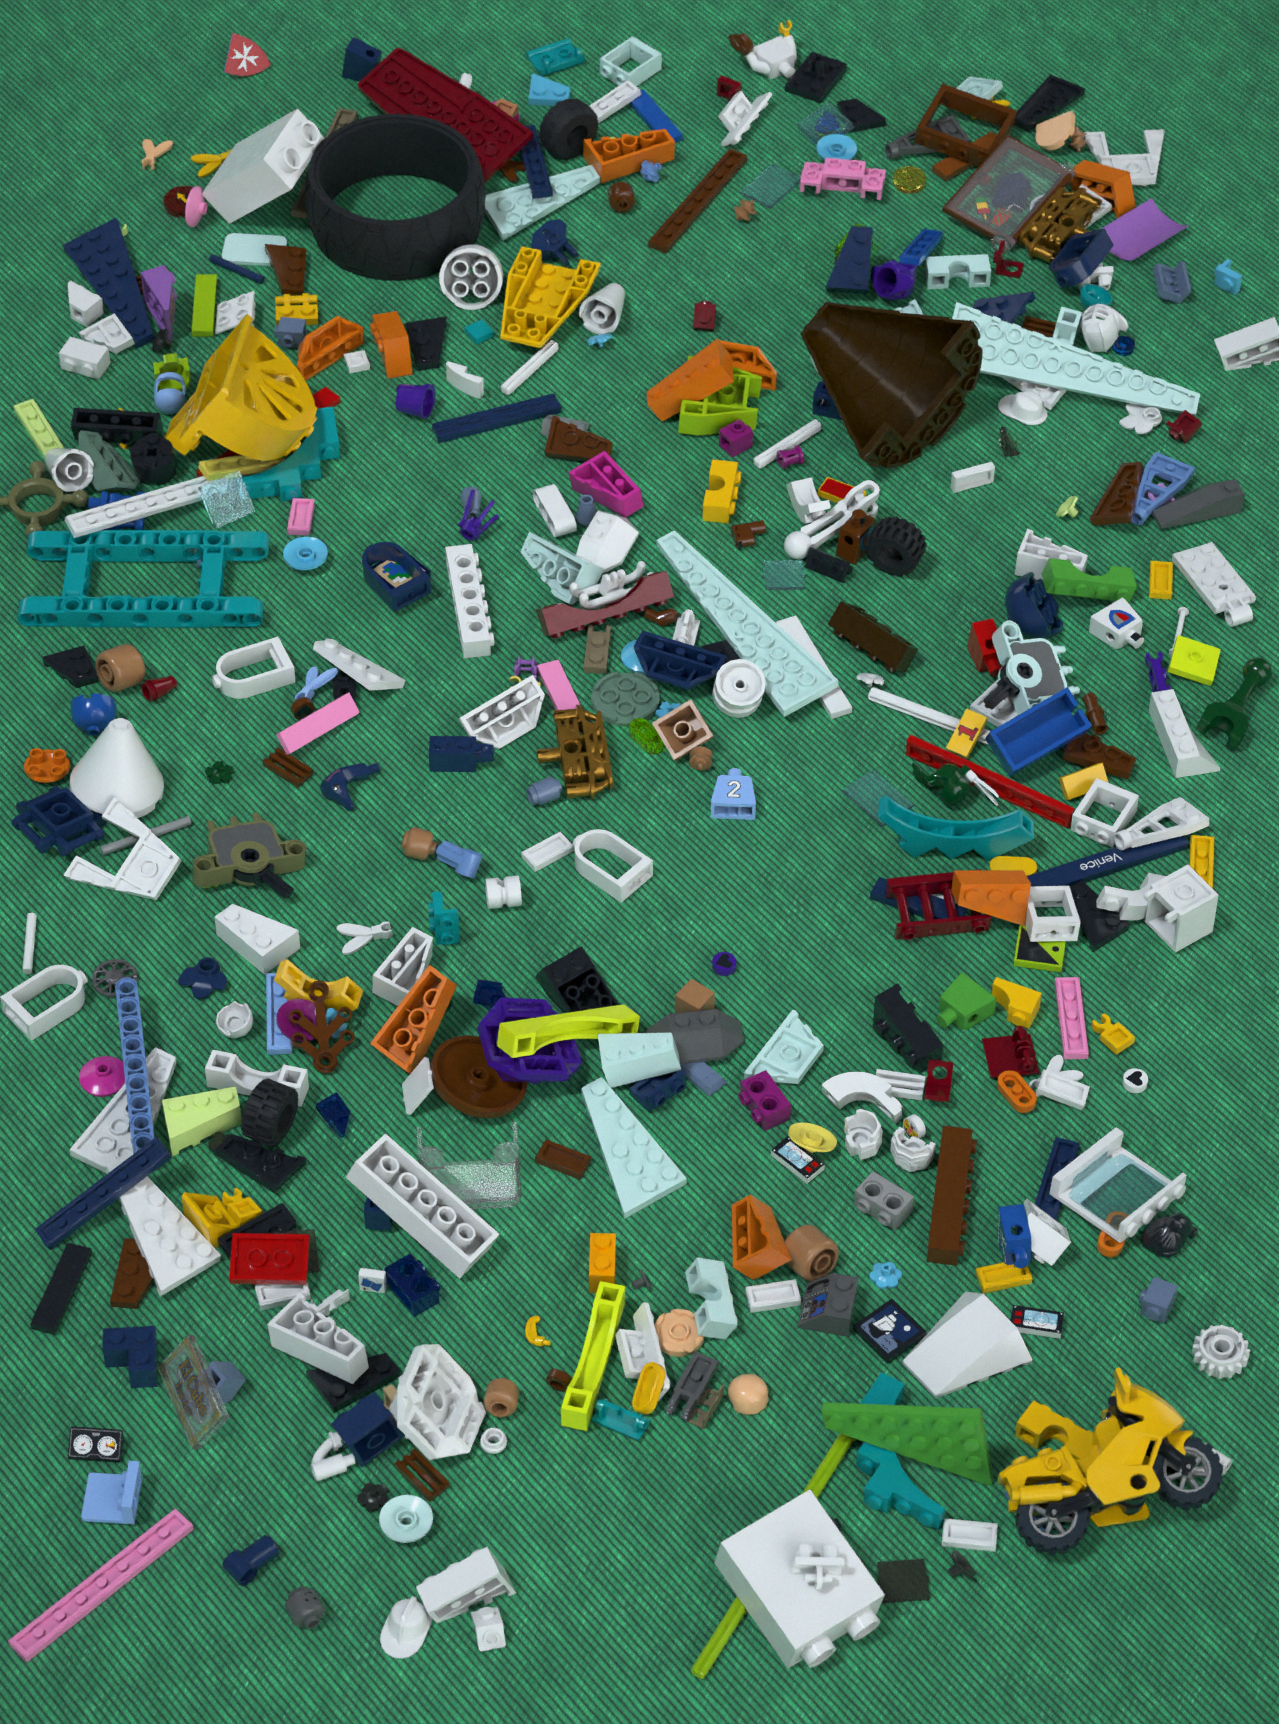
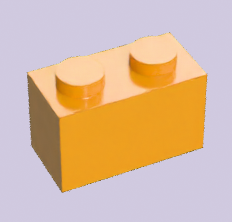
M590 1233L589 1293H597L600 1281L615 1284L616 1233Z

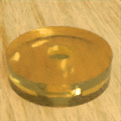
M904 166L897 169L893 174V186L902 193H917L925 187L926 175L917 167Z

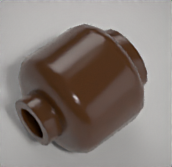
M617 182L609 188L608 200L611 208L619 213L627 212L633 208L635 194L631 185L625 182Z

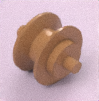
M1075 127L1072 137L1069 136L1072 142L1068 145L1076 148L1077 152L1081 151L1080 147H1084V144L1088 143L1083 138L1087 133H1083V130L1079 131V128Z
M741 199V206L734 207L735 214L737 215L736 219L738 221L740 219L750 221L749 215L756 214L755 206L753 205L755 202L753 200Z
M695 747L690 751L689 765L693 769L707 770L712 766L711 759L713 753L710 749Z

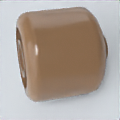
M121 644L105 650L96 659L98 678L102 685L110 692H120L136 686L144 679V661L139 651L130 644Z
M802 1225L796 1228L784 1242L792 1259L785 1264L809 1282L827 1276L833 1270L839 1258L837 1244L813 1225Z

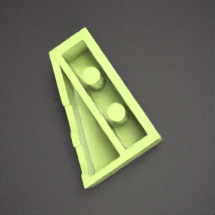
M236 1086L162 1100L172 1157L179 1154V1150L192 1145L194 1147L200 1144V1140L211 1135L215 1136V1132L224 1133L241 1125V1110Z

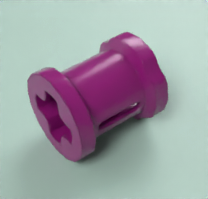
M799 445L787 451H777V460L780 468L783 470L787 469L789 465L796 463L799 465L804 464L803 451Z

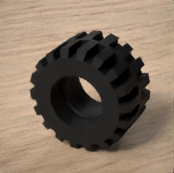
M889 516L885 517V519L882 518L877 523L865 543V551L869 555V560L873 561V565L879 567L881 571L888 572L893 576L894 574L903 576V574L908 575L914 571L926 551L927 543L925 542V536L921 534L922 531L916 528L915 524L907 522L904 518L899 519L896 516L891 518Z
M269 1078L259 1082L250 1094L244 1107L241 1121L242 1134L247 1138L270 1147L278 1145L289 1132L298 1108V1092H296V1089Z

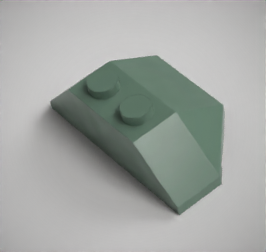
M80 430L79 450L89 455L94 463L91 481L94 488L99 492L111 493L135 489L140 481L122 455L109 443L102 440V436L99 433Z

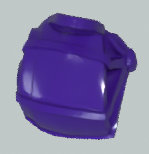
M890 260L881 266L874 265L870 277L877 294L888 301L909 297L915 286L916 265L905 264L895 260Z

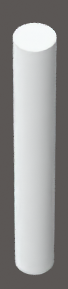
M35 913L27 914L22 970L27 975L32 973L37 919Z

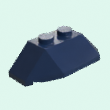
M643 630L634 644V651L646 677L687 690L716 676L727 660L725 655Z

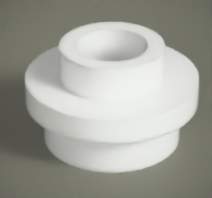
M498 1428L487 1429L481 1436V1447L487 1453H500L507 1445L506 1435Z

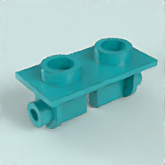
M599 1399L595 1406L597 1411L592 1418L593 1422L637 1441L640 1440L651 1421L643 1417L641 1413L638 1415L608 1402V1399Z

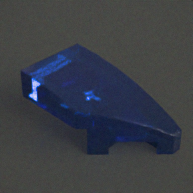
M336 1092L316 1103L315 1108L330 1128L340 1138H343L350 1110Z

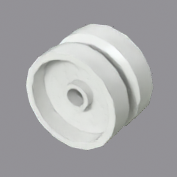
M742 659L731 660L722 665L717 672L712 692L717 708L727 716L736 718L746 717L755 712L761 704L766 682L763 672L754 663Z

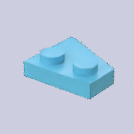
M532 74L529 105L554 106L559 101L570 99V87Z

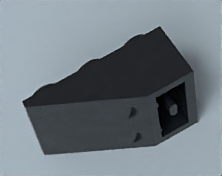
M582 946L544 967L535 976L546 995L563 1013L619 1005Z

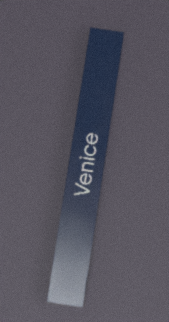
M1183 835L1134 848L1129 847L1122 851L1115 847L1027 876L1031 886L1072 887L1081 880L1085 883L1188 849L1189 843Z

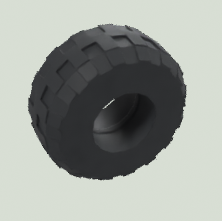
M571 98L559 101L544 115L540 124L539 138L543 147L554 157L561 160L574 159L582 155L584 140L591 139L594 141L596 139L599 128L597 114L580 99Z

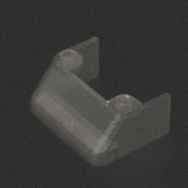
M512 1122L513 1142L499 1144L494 1150V1159L444 1162L443 1153L440 1149L436 1147H423L422 1127H417L418 1163L470 1209L513 1207L521 1200L517 1122Z

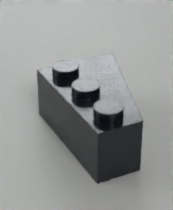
M897 983L875 996L873 1029L878 1036H882L888 1042L893 1051H897L904 1058L909 1067H913L920 1074L928 1069L929 1059L942 1060L943 1043L926 1020L922 1022L913 1012L916 1007L912 1002L907 1004L900 994L902 988Z

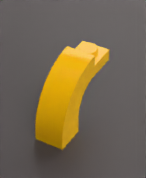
M288 959L281 961L274 981L286 990L284 998L288 1001L292 999H305L314 1003L309 997L308 991L310 985L318 980L305 975ZM348 976L333 982H325L329 987L328 996L324 1000L325 1011L328 1008H333L335 1011H338L341 1007H348L351 1011L358 1008L364 990ZM315 990L314 994L316 996H321L322 992L319 990Z

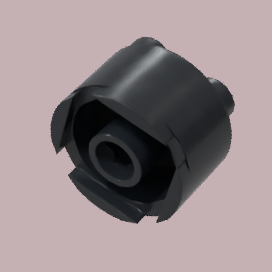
M150 433L131 446L130 457L133 470L142 484L150 485V483H157V485H162L169 482L175 476L177 462L173 445L168 439L159 436L157 433Z

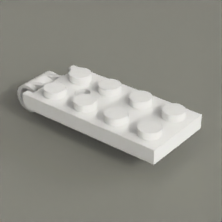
M1212 542L1172 554L1173 563L1214 614L1225 611L1224 615L1228 626L1233 627L1253 620V612L1248 604L1254 603L1256 596Z

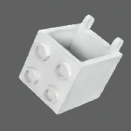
M1186 865L1150 885V890L1143 896L1148 901L1145 923L1174 952H1177L1213 932L1219 895L1189 865Z

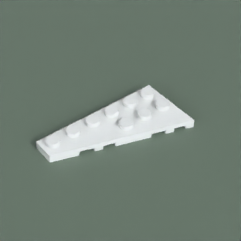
M156 1047L146 1058L153 1127L176 1066L175 1056ZM126 1084L122 1086L70 1149L72 1157L106 1173L107 1164L125 1154L129 1157L133 1155Z
M125 1154L107 1164L106 1173L111 1172L128 1159L129 1156ZM148 1176L119 1197L122 1204L121 1208L124 1215H127L130 1229L142 1257L146 1259L149 1273L156 1282L159 1296L171 1291L220 1261L221 1254Z

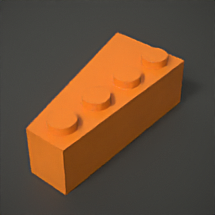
M666 129L640 132L638 136L623 134L621 138L610 139L609 136L601 137L600 141L585 139L583 158L588 165L594 167L600 176V182L604 183L641 171V164L644 160L653 164L657 162L662 164L674 160L675 141Z
M716 339L648 390V406L663 422L680 412L682 399L700 401L734 382L731 354Z

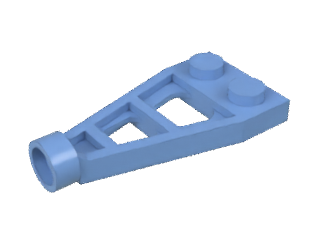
M1155 452L1146 464L1131 523L1142 525L1153 510L1159 508L1186 486L1194 475L1195 467ZM1156 475L1172 483L1166 488H1162L1152 484V479ZM1148 491L1159 497L1155 501L1144 498V495Z

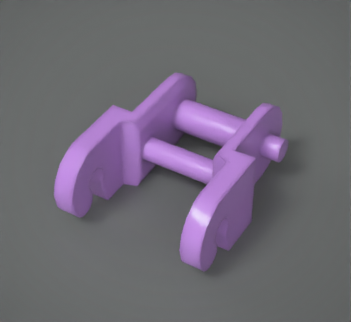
M518 657V660L515 661V664L518 665L514 666V676H518L520 671H531V674L537 680V666H534V664H537L535 658L532 657V660H521V657ZM521 665H531V667H521Z

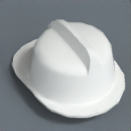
M1023 391L1015 395L1005 396L998 403V409L1001 413L1027 425L1041 424L1047 418V410L1043 406L1041 397L1032 391Z
M412 1596L411 1599L397 1602L392 1607L382 1629L380 1637L381 1646L386 1654L393 1658L403 1659L411 1657L418 1652L431 1626L432 1617L428 1614L425 1606L417 1601L416 1597Z

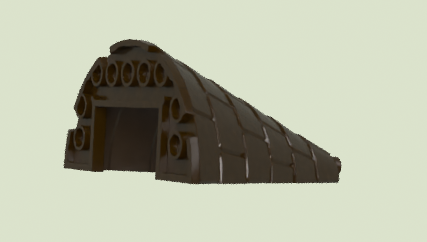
M825 302L801 332V337L808 352L812 356L818 373L822 377L827 391L836 405L860 458L873 467L882 465L885 468H895L905 465L922 456V450L928 444L935 446L953 427L967 405L964 399L968 392L974 391L981 370L983 349L978 345V339L981 336L978 328L971 320H956L942 316L900 313L898 310L875 309L874 307Z

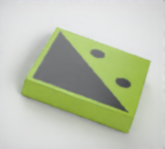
M1019 925L1013 966L1061 972L1066 941L1030 942L1026 926Z

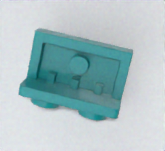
M442 891L432 892L433 902H428L429 917H432L429 918L430 932H435L436 945L459 943L458 909L444 910Z

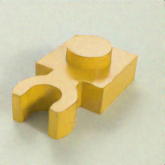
M1104 1013L1101 1015V1022L1103 1024L1097 1023L1096 1020L1092 1021V1030L1100 1034V1041L1116 1055L1135 1041V1036L1119 1022L1112 1025L1110 1017Z
M234 1189V1196H229L226 1192H223L222 1202L227 1206L229 1215L239 1226L262 1214V1210L250 1197L242 1198L240 1189Z

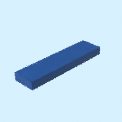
M644 89L640 90L641 95L628 104L651 131L666 129L675 143L681 141L683 138L682 133Z
M924 228L900 255L899 262L920 266L943 239V232Z

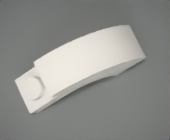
M812 478L786 484L793 508L803 523L816 521L826 514L825 510L831 508L829 500L821 501L819 499Z
M1148 873L1140 886V890L1136 891L1104 886L1096 900L1097 908L1119 912L1120 920L1133 921L1146 918L1148 901L1143 897L1144 894L1150 890L1151 884L1166 876Z
M847 1072L836 1075L822 1084L823 1094L839 1110L850 1102L863 1100L876 1105L894 1124L903 1118L902 1105L892 1096V1086L876 1075L865 1072Z

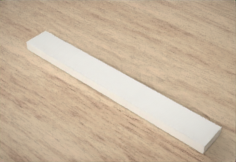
M202 476L65 517V522L73 537L76 538L231 492L233 487L228 478L207 481Z

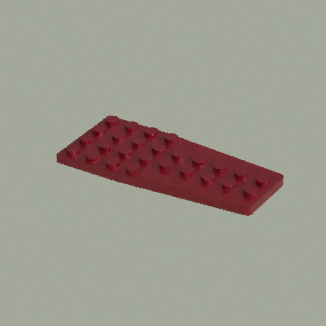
M400 47L394 49L358 83L360 93L384 114L423 116L440 121L461 133L476 152L482 168L484 184L534 137L531 130L491 101Z

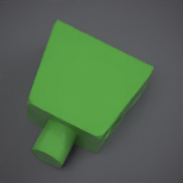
M962 972L941 995L939 1003L940 1014L936 1017L937 1022L943 1028L954 1023L961 1030H966L995 1014L996 998Z

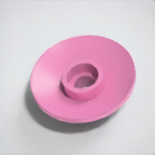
M200 186L193 187L187 198L185 218L189 227L197 226L202 215H205L208 205L205 202V197L202 195L203 189Z

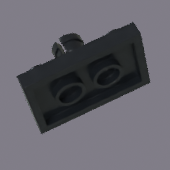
M811 52L785 84V92L821 103L847 71V63Z

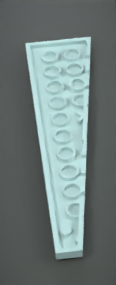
M956 302L952 319L971 320L979 330L981 338L978 339V345L983 349L980 373L1146 407H1154L1180 414L1186 410L1193 416H1196L1200 394L1173 383H1167L1165 380L1157 377L1153 378L1136 369H1129L1120 363H1113L1096 354L1051 337H1045L1043 334L1035 331L1031 332L1021 328L1019 325L1007 323L998 317H991L981 313L979 310Z
M675 530L657 539L659 550L740 659L754 663L763 672L766 682L764 691L784 717L838 687L837 678Z

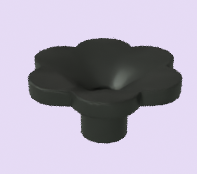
M160 329L157 336L153 339V352H159L163 347L170 349L172 346V342L168 340V329Z
M954 1550L950 1556L955 1564L948 1569L950 1575L956 1578L962 1573L971 1580L975 1575V1571L970 1566L969 1561L957 1550Z

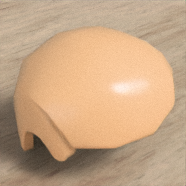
M742 1374L734 1378L729 1384L728 1396L736 1412L750 1415L757 1414L765 1409L769 1401L766 1383L762 1378L755 1374Z

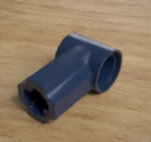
M263 1535L243 1551L234 1550L224 1559L222 1567L240 1586H244L256 1577L261 1567L279 1555V1549L270 1536Z

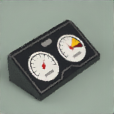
M71 1427L68 1459L121 1463L125 1441L123 1430Z

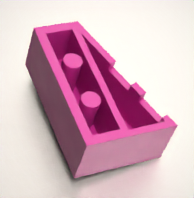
M605 451L568 472L573 490L582 495H591L594 501L624 517L644 507L641 490Z

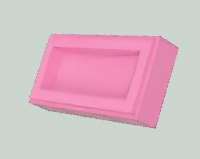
M292 499L287 527L288 535L310 536L315 507L314 499Z

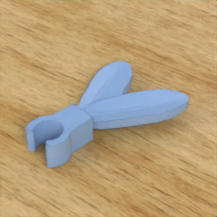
M311 667L306 675V686L295 695V700L302 697L312 699L315 694L314 690L336 676L338 673L337 668L329 669L319 675L318 669Z

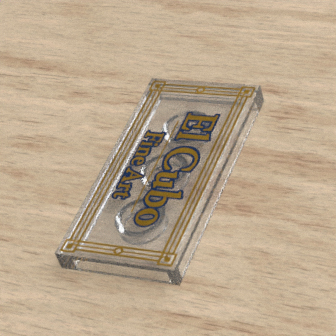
M187 1335L157 1368L191 1449L199 1450L230 1416L195 1336Z

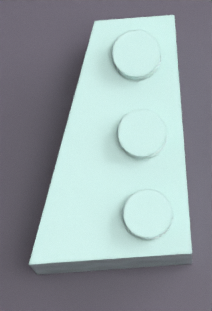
M672 1033L598 1034L602 1069L611 1088L681 1070L679 1053Z

